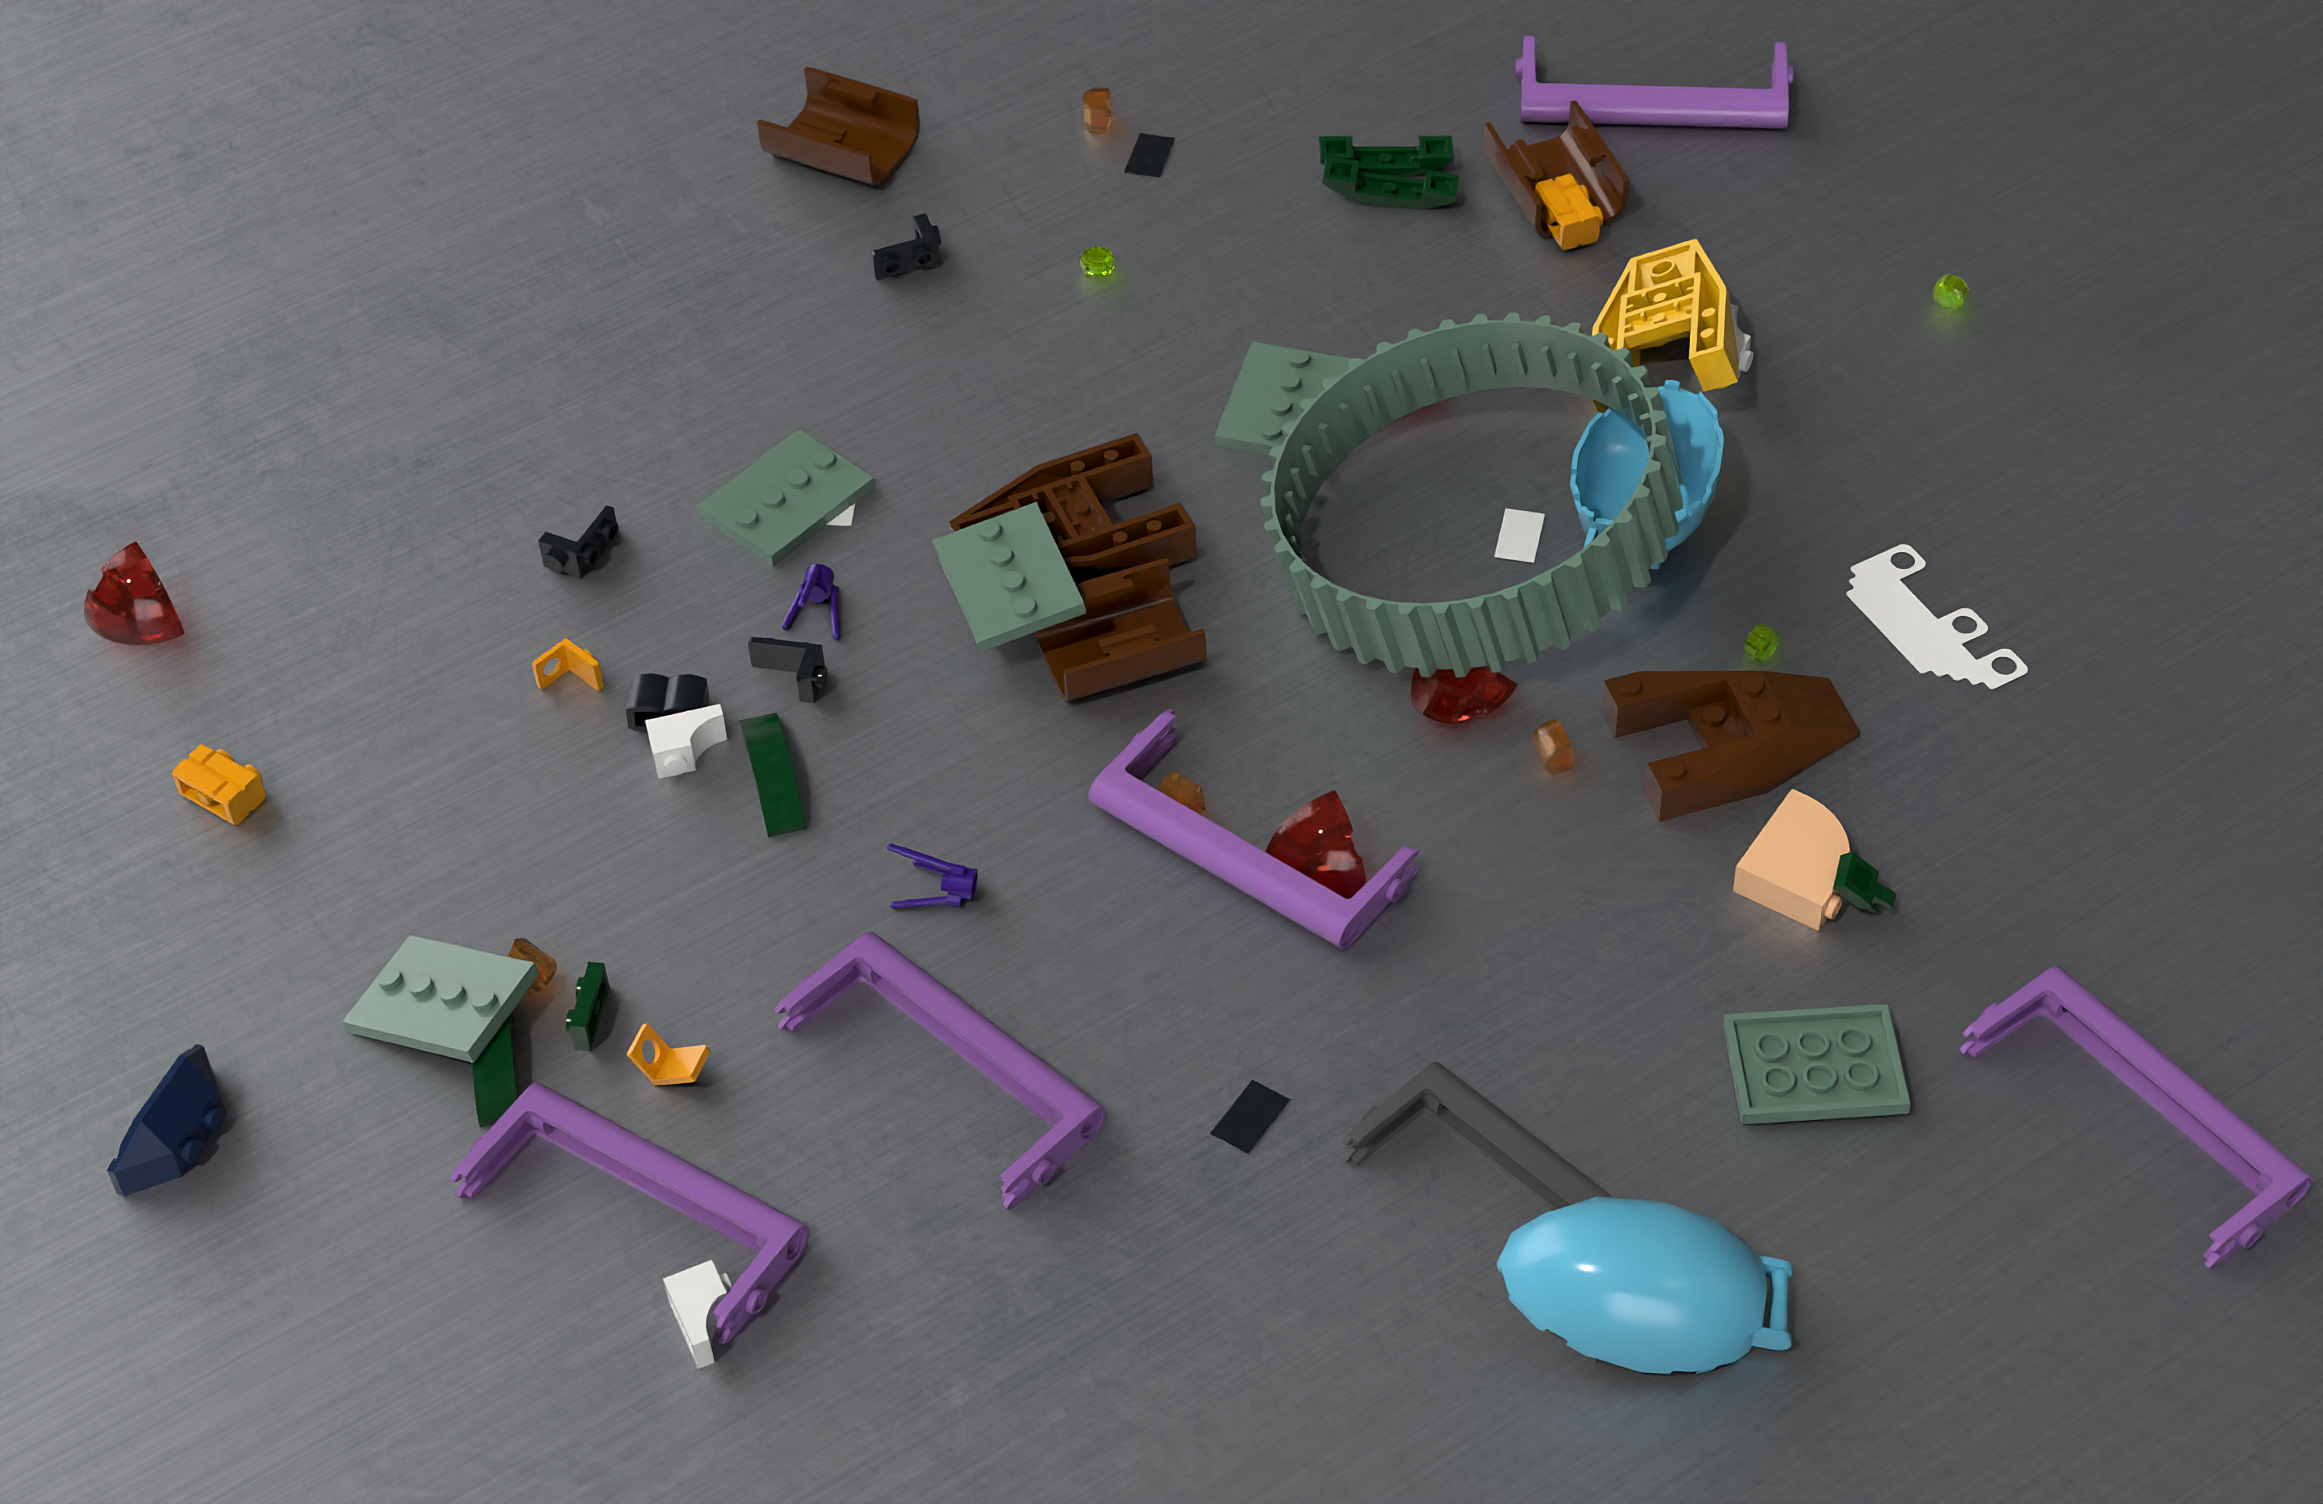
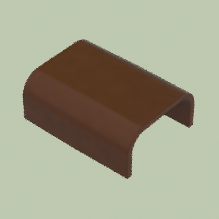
M806 66L804 74L807 99L803 110L788 127L760 119L757 122L762 150L874 186L882 185L912 150L917 141L920 130L918 100Z
M1576 100L1570 101L1567 129L1554 139L1526 145L1524 140L1521 139L1515 141V144L1510 145V149H1507L1490 122L1485 123L1484 149L1510 193L1539 236L1554 238L1541 218L1542 203L1535 193V185L1544 180L1552 179L1554 181L1556 177L1571 174L1578 185L1586 187L1592 206L1600 208L1603 224L1615 220L1625 210L1628 200L1629 179Z
M1167 558L1075 584L1084 601L1087 613L1034 632L1041 654L1065 702L1206 660L1205 631L1202 628L1190 632L1173 598L1169 561Z

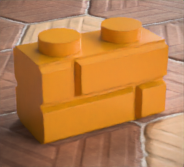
M1571 174L1556 177L1554 181L1552 179L1544 180L1535 185V193L1542 203L1541 218L1563 251L1578 247L1580 243L1586 245L1599 239L1600 226L1603 225L1602 212L1598 206H1592L1586 187L1578 185Z
M200 744L189 754L188 759H183L172 771V776L180 795L236 826L249 816L250 810L254 811L265 801L266 793L262 784L263 777L261 773L250 764H246L243 767L236 763L228 752L220 748L215 751L206 745Z

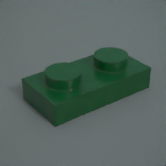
M588 962L584 977H579L575 990L576 1005L574 1009H569L566 1017V1032L571 1034L576 1051L591 1052L610 989L604 963Z

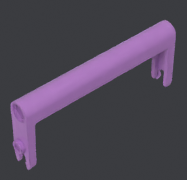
M1524 35L1523 58H1516L1515 78H1522L1521 122L1569 123L1570 101L1576 100L1592 124L1787 129L1789 112L1788 85H1792L1793 65H1787L1786 42L1774 43L1775 62H1772V89L1536 82L1535 37Z
M1171 709L1160 714L1143 732H1138L1131 740V743L1096 777L1091 785L1088 796L1090 803L1342 950L1348 948L1391 901L1396 902L1399 900L1406 885L1412 880L1419 869V866L1415 864L1409 868L1407 866L1415 860L1420 850L1417 848L1409 849L1403 846L1352 898L1346 899L1139 780L1177 740V736L1173 735L1175 728L1172 727L1176 722V716L1173 715L1175 712Z
M874 932L864 933L813 975L805 977L798 987L783 998L774 1009L778 1014L785 1011L790 1013L780 1021L777 1027L781 1030L788 1028L795 1032L856 984L865 982L1053 1127L1000 1176V1180L1004 1182L1000 1189L1004 1192L1002 1198L1005 1200L1002 1206L1006 1209L1015 1206L1038 1185L1046 1184L1054 1175L1055 1170L1099 1132L1105 1122L1107 1115L1105 1108Z
M2059 965L2049 968L2000 1004L1997 1002L1991 1004L1983 1012L1982 1016L1963 1032L1966 1038L1974 1035L1975 1037L1969 1039L1959 1051L1962 1054L1969 1053L1976 1058L2037 1016H2046L2254 1192L2257 1196L2210 1234L2209 1238L2214 1244L2203 1254V1257L2207 1260L2205 1265L2208 1268L2215 1267L2241 1246L2245 1249L2251 1247L2260 1238L2263 1230L2295 1206L2312 1186L2313 1178Z
M538 1082L531 1084L484 1137H480L474 1142L470 1152L459 1163L450 1178L454 1182L462 1178L466 1179L458 1187L455 1196L461 1198L467 1195L473 1199L531 1136L538 1135L757 1253L758 1255L713 1312V1316L718 1318L715 1326L718 1327L717 1334L721 1336L719 1342L722 1344L729 1342L752 1314L756 1315L762 1310L769 1293L805 1249L810 1234V1229L807 1225Z

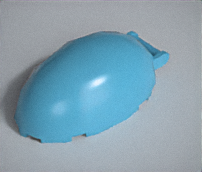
M1666 380L1664 386L1657 387L1668 420L1683 483L1679 485L1684 502L1683 509L1675 512L1679 530L1677 536L1664 539L1667 552L1684 542L1701 524L1714 500L1720 478L1724 448V436L1722 428L1719 427L1718 413L1715 407L1701 391L1697 395L1681 389L1680 382L1675 380ZM1610 407L1604 413L1599 412L1590 420L1573 453L1570 488L1582 529L1587 535L1584 548L1601 534L1627 505L1642 479L1647 459L1650 455L1644 432L1626 416ZM1652 563L1650 569L1658 570L1661 563Z
M1595 1197L1544 1213L1511 1233L1496 1263L1498 1271L1502 1272L1509 1292L1507 1298L1537 1329L1543 1332L1546 1329L1566 1339L1568 1341L1567 1346L1583 1355L1638 1372L1671 1374L1672 1371H1696L1695 1374L1712 1371L1716 1366L1736 1363L1750 1351L1752 1346L1772 1350H1786L1791 1347L1792 1337L1787 1333L1788 1278L1792 1276V1264L1785 1260L1756 1255L1740 1237L1718 1221L1661 1201ZM1766 1277L1770 1278L1769 1328L1762 1327L1767 1295Z

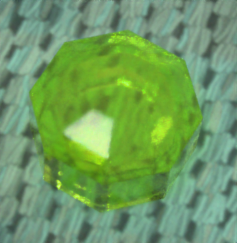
M1094 246L1085 249L1080 257V269L1086 277L1100 279L1110 275L1114 268V256L1108 248Z
M1947 274L1940 277L1935 283L1932 297L1939 306L1954 310L1962 307L1967 300L1969 287L1962 278Z
M1759 624L1747 637L1744 644V654L1755 661H1765L1774 653L1778 646L1779 632L1769 625Z

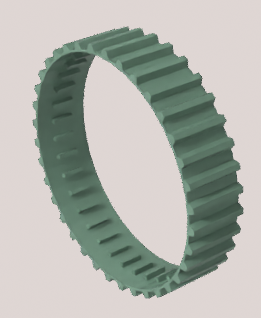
M1511 312L1504 320L1489 321L1486 314H1476L1471 323L1456 325L1452 319H1447L1441 322L1439 329L1426 333L1415 328L1408 331L1406 340L1394 345L1386 341L1377 344V353L1365 360L1356 357L1347 362L1348 371L1338 378L1326 377L1321 382L1323 391L1315 399H1303L1300 402L1299 407L1302 414L1297 421L1284 423L1281 428L1285 439L1283 445L1272 447L1268 454L1274 469L1262 475V483L1267 493V496L1260 499L1261 508L1267 521L1264 523L1289 593L1291 592L1300 615H1307L1311 628L1317 635L1327 632L1333 648L1340 652L1352 647L1360 663L1366 665L1377 658L1385 661L1388 672L1398 673L1405 666L1418 668L1421 677H1431L1437 669H1453L1456 677H1466L1471 668L1486 665L1492 673L1502 671L1506 661H1512L1521 657L1529 664L1537 661L1539 651L1554 645L1561 650L1570 647L1571 636L1583 629L1596 632L1602 628L1599 618L1610 610H1625L1629 606L1627 595L1634 587L1646 588L1649 585L1651 578L1648 570L1651 564L1665 562L1668 553L1664 539L1677 536L1679 527L1675 512L1683 509L1684 503L1679 486L1683 483L1660 392L1657 387L1651 386L1649 374L1644 365L1634 367L1631 353L1625 347L1614 351L1611 350L1607 335L1603 333H1598L1592 337L1585 335L1580 323L1572 322L1563 328L1553 325L1551 316L1542 315L1535 322L1521 321L1519 313ZM1510 387L1548 388L1575 393L1599 401L1626 416L1644 432L1650 455L1647 459L1642 479L1627 505L1613 522L1585 548L1558 566L1524 583L1495 593L1458 601L1433 603L1393 602L1363 596L1333 584L1311 570L1300 553L1298 545L1300 544L1301 528L1310 504L1326 478L1340 462L1367 438L1393 421L1433 403L1481 390Z

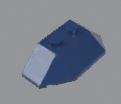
M196 1044L192 1049H188L178 1056L132 1121L120 1144L117 1159L114 1158L107 1169L118 1195L127 1196L182 1177L191 1163H195L198 1160L203 1146L212 1133L221 1127L226 1111L204 1046Z

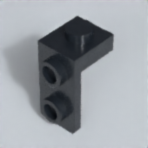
M926 213L913 216L914 240L883 247L871 252L873 274L876 280L940 264L939 245L942 244L941 235L937 225H931Z
M606 505L577 542L545 532L538 540L543 566L552 571L562 572L581 579L588 569L597 563L599 555L607 545L612 543L617 537L619 526L616 521L614 508Z
M753 636L749 638L748 649L753 667L797 672L796 679L800 701L815 703L819 689H824L828 676L822 645Z

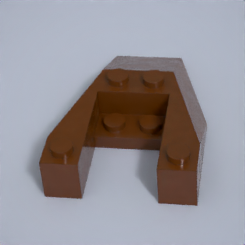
M1138 432L1036 465L949 521L951 531L955 532L1037 502L1071 576L1118 572L1164 558L1168 559L1169 566L1197 557L1196 526L1181 502L1116 524H1112L1101 503L1153 487L1152 455Z
M1638 671L1604 680L1601 712L1615 738L1687 720L1702 747L1699 750L1647 763L1644 794L1659 822L1769 793L1860 736V731L1830 679L1826 677L1771 671Z

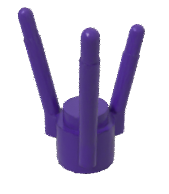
M813 564L806 569L803 583L800 584L798 593L782 623V629L786 630L789 628L799 607H804L808 600L819 603L828 598L832 636L835 640L840 638L837 600L839 587L833 584L835 575L829 567L822 564Z
M892 843L887 844V850L913 859V866L942 874L941 891L948 892V896L893 901L890 903L892 909L939 905L960 907L962 898L973 899L978 878L977 869L952 864Z

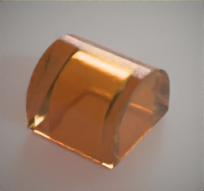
M1092 88L1086 91L1082 97L1084 127L1090 133L1106 135L1112 114L1111 92L1109 88Z
M1556 718L1540 725L1533 732L1531 740L1546 771L1550 774H1560L1574 770L1573 747L1560 720L1558 721Z
M1171 771L1164 778L1158 791L1200 815L1206 811L1203 792L1200 786L1175 771Z
M516 938L514 940L508 957L534 962L540 973L526 993H537L543 990L552 981L556 973V961L527 939Z

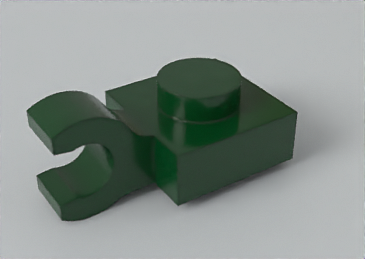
M1854 852L1840 855L1833 890L1859 909L1865 908L1873 914L1878 913L1880 904L1889 910L1893 909L1896 899L1894 891L1877 882L1879 875L1877 869Z

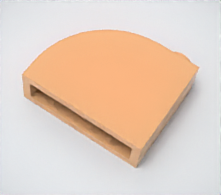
M1791 789L1737 864L1733 892L1819 931L1827 918L1833 920L1836 917L1843 901L1841 895L1833 890L1840 855L1850 852L1849 841L1843 826L1836 816L1823 804L1799 791Z

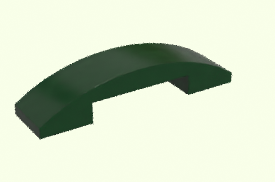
M1319 136L1320 163L1325 165L1326 156L1359 161L1358 171L1410 177L1425 174L1426 170L1435 171L1454 163L1452 136H1418V146H1353L1352 136Z
M1326 156L1322 184L1353 200L1374 206L1399 209H1425L1456 202L1459 174L1426 170L1425 180L1358 171L1359 161Z
M777 712L739 720L768 837L806 829L796 781Z
M513 1010L475 1062L472 1063L479 1127L494 1125L519 1098L512 1024L514 1023Z

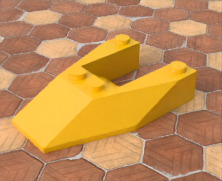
M1689 240L1631 258L1593 326L1592 336L1598 333L1607 335L1611 350L1613 351L1623 347L1628 349L1631 353L1634 367L1640 365V352L1642 349L1660 347L1669 341L1690 337L1689 360L1703 392L1723 389L1733 383H1737L1739 358L1729 292L1698 240ZM1593 400L1598 413H1604L1609 408V406Z

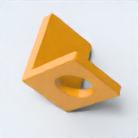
M567 638L532 662L536 684L541 690L568 670L572 671L597 691L604 687L600 664L593 654L587 649H580ZM557 658V664L553 671L544 675L546 664L551 659Z
M647 1023L642 1024L627 1052V1056L654 1086L695 1082L711 1050L706 1045L671 1049ZM646 1040H649L655 1049V1057L651 1063L646 1062L642 1054L643 1044Z

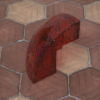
M136 541L118 551L101 567L103 577L95 590L88 589L84 604L86 624L96 634L110 641L127 645L157 644L185 635L166 589Z
M1487 665L1471 668L1466 677H1456L1453 669H1437L1431 677H1421L1419 669L1415 668L1411 682V700L1415 710L1429 719L1448 724L1463 723V720L1479 715L1487 716L1498 709L1511 696L1518 684L1500 672L1492 673Z
M1335 790L1313 799L1294 812L1277 829L1265 851L1267 854L1346 899L1352 898L1367 883L1362 857L1357 854L1351 838L1353 827Z

